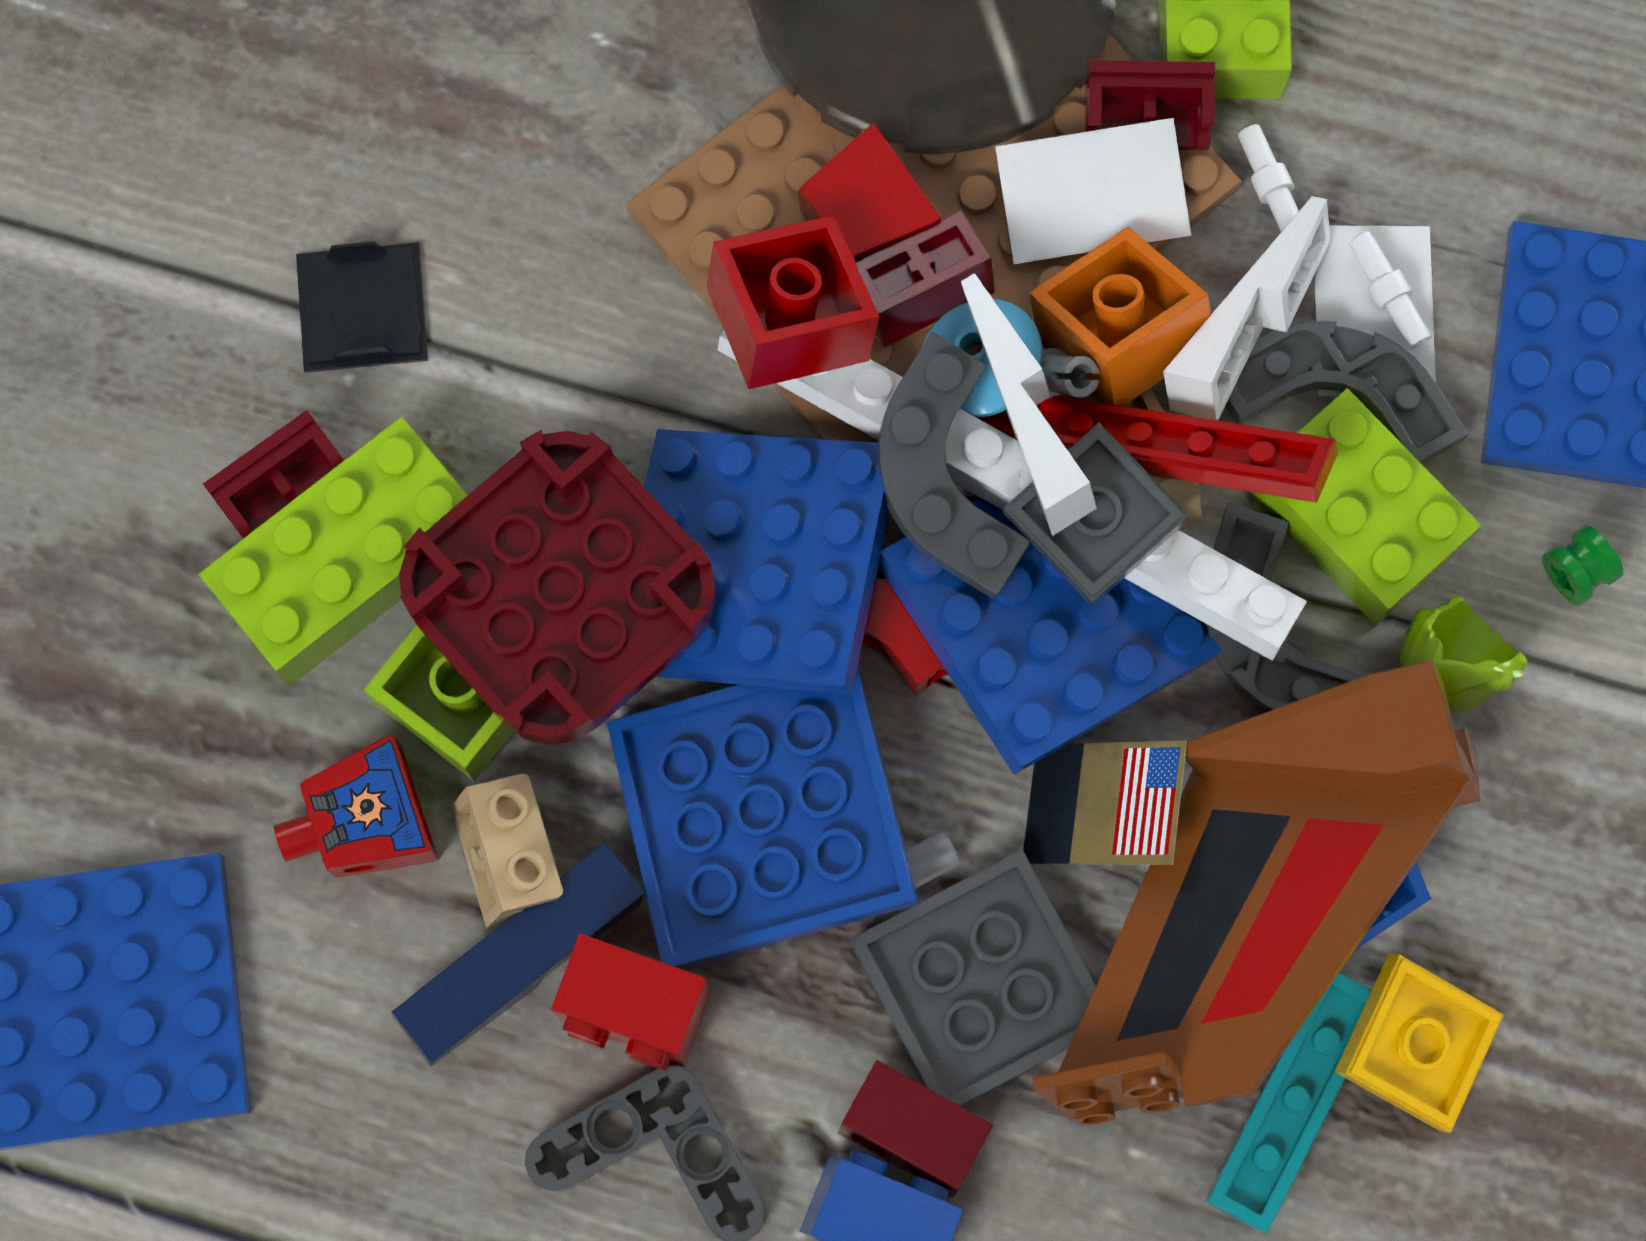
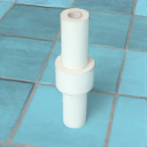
M1251 125L1238 133V138L1254 171L1251 182L1261 203H1268L1282 232L1299 212L1291 195L1295 186L1285 164L1276 162L1260 125Z
M1371 231L1363 232L1353 238L1349 245L1371 281L1368 290L1380 310H1388L1410 349L1419 347L1430 340L1432 335L1409 298L1413 290L1401 270L1392 269Z

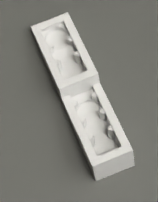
M1311 196L1163 371L1170 411L1218 421L1262 328L1265 327L1287 333L1331 241L1327 199Z
M974 273L961 281L964 294L1053 536L1097 509L1091 484L1036 406L1050 397L1043 369Z

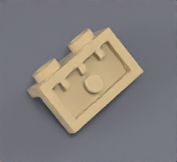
M522 773L466 787L452 804L451 810L486 929L501 925L524 908L557 900L563 894V888L529 776Z

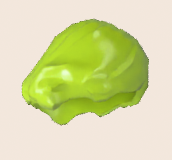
M1453 596L1449 603L1440 604L1431 609L1421 608L1418 610L1405 635L1400 652L1401 667L1433 660L1443 680L1451 712H1464L1479 707L1493 694L1499 691H1509L1514 685V680L1524 677L1522 671L1528 665L1527 659L1521 651L1518 652L1517 649H1513L1509 642L1504 643L1501 633L1498 631L1492 632L1490 625L1481 620L1472 611L1470 605L1463 597Z

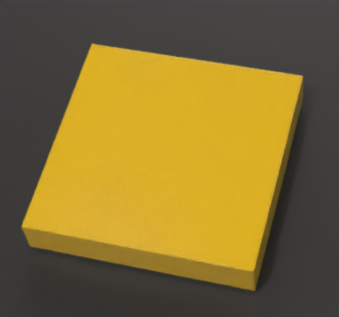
M1389 953L1334 1072L1442 1132L1451 1133L1504 1014L1404 956Z

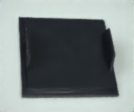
M375 241L331 245L329 251L296 254L305 373L428 361L419 242L382 246Z

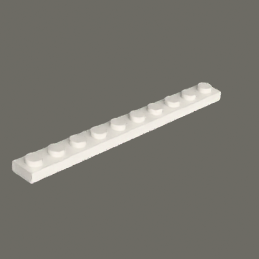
M723 331L719 336L717 351L737 361L727 336ZM869 359L867 362L776 384L878 440L884 413L903 377ZM960 409L952 421L945 440L946 467L955 484L1003 510L1010 501L1032 483L1018 441ZM1179 530L1174 532L1125 577V579L1272 661L1307 602Z

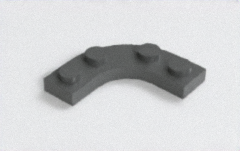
M1332 321L1290 325L1287 333L1275 330L1258 338L1225 405L1235 423L1242 424L1290 396L1312 389L1338 390L1343 392L1348 388L1421 464L1463 442L1468 435L1433 378L1413 355L1399 344L1377 332L1371 335L1355 329L1336 326L1337 322Z
M931 332L888 403L878 435L877 466L879 465L881 482L888 500L887 506L897 525L909 541L937 565L994 600L1031 541L975 507L955 487L946 467L945 440L953 419L987 365L936 333Z
M1228 502L1213 549L1271 581L1289 522ZM1205 623L1209 639L1214 638L1222 650L1214 657L1222 672L1247 700L1264 712L1272 711L1363 677V675L1314 660L1292 648L1286 640L1272 661Z

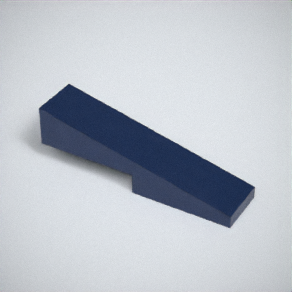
M605 842L560 877L563 894L557 900L527 907L521 912L515 913L392 1011V1017L430 1066L434 1065L536 989L537 982L570 959L579 933L596 939L641 905L645 892Z

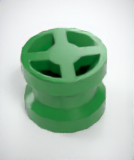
M1588 525L1577 530L1572 535L1571 543L1564 548L1554 546L1542 555L1545 572L1553 585L1569 602L1581 606L1593 597L1594 588L1601 583L1611 585L1624 575L1621 560L1613 546L1598 530Z

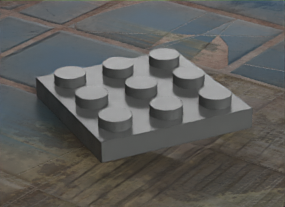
M1022 849L920 902V904L912 906L849 939L855 955L924 1086L960 1107L1068 1050L1096 988L1094 980Z

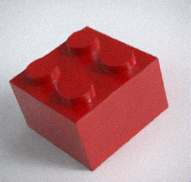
M834 215L713 242L706 288L749 390L869 361L879 314Z
M579 933L551 1010L564 1023L562 1031L567 1032L568 1037L600 1049H605L608 1039L627 1045L625 1053L630 1055L629 1059L654 1069L666 1071L670 1061L685 1066L709 1001L711 990L707 979Z

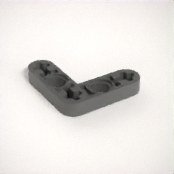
M668 1065L666 1071L656 1069L541 1133L530 1143L526 1151L525 1167L532 1181L548 1191L561 1192L573 1188L656 1140L661 1139L708 1228L717 1238L723 1241H749L759 1233L764 1224L765 1208L762 1198L700 1084L690 1071L680 1066ZM670 1078L675 1086L687 1083L690 1092L682 1098L685 1109L678 1114H674L668 1106L655 1111L650 1116L658 1123V1126L645 1133L642 1116L628 1099L641 1092L642 1102L644 1105H647L661 1096V1088L658 1084L663 1080ZM610 1110H621L627 1113L633 1124V1132L629 1141L617 1148H609L602 1145L595 1133L599 1117ZM583 1125L586 1142L600 1156V1159L587 1165L586 1154L582 1152L566 1163V1169L569 1173L566 1177L559 1179L552 1172L542 1175L538 1165L546 1160V1154L543 1149L548 1144L553 1143L557 1149L562 1151L579 1143L570 1132L576 1127ZM701 1135L715 1138L721 1144L723 1151L720 1165L713 1172L707 1174L692 1171L687 1166L684 1158L685 1148L694 1137ZM732 1168L736 1169L740 1180L727 1184L731 1193L738 1202L749 1199L754 1207V1210L746 1215L749 1227L741 1232H738L732 1224L724 1227L718 1224L717 1216L721 1215L725 1210L716 1191L706 1200H704L699 1191L700 1186L720 1181Z

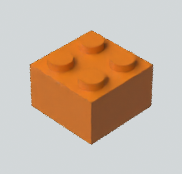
M1126 227L1029 292L1034 323L1040 333L1043 347L1045 349H1061L1070 356L1090 357L1098 366L1099 374L1085 373V379L1099 380L1094 393L1105 403L1125 406L1163 380V371L1211 316L1208 293L1129 227Z

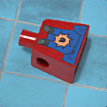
M394 734L378 740L304 780L300 784V789L308 814L274 825L275 837L285 862L320 851L326 870L334 877L371 873L439 860L403 746Z

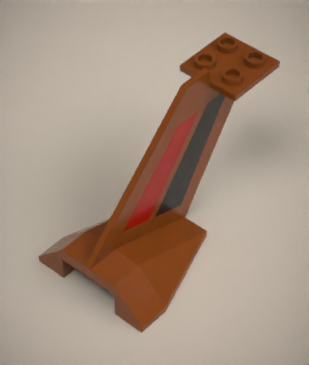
M1433 660L1366 675L1187 742L1185 759L1192 767V771L1181 794L1173 865L1149 866L1059 1071L1033 1077L1035 1092L1070 1120L1076 1119V1123L1079 1125L1107 1123L1116 1118L1115 1111L1140 1107V1111L1146 1113L1169 1111L1180 1105L1179 1099L1184 1098L1185 1105L1189 1108L1250 1096L1256 1093L1453 808L1481 801L1476 750L1466 729L1456 731L1453 729L1445 686Z

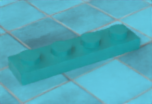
M1338 973L1272 1068L1204 1201L1205 1203L1262 1234L1268 1233L1345 1080L1344 1077L1334 1071L1372 990Z

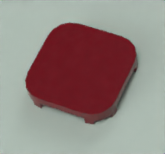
M542 430L520 441L521 451L427 531L424 532L420 527L404 546L406 552L399 572L400 598L419 630L501 722L523 739L546 745L574 742L597 729L692 646L710 624L716 602V592L711 562L698 541L695 543L613 454L610 445L592 432L588 436L571 431L543 434Z

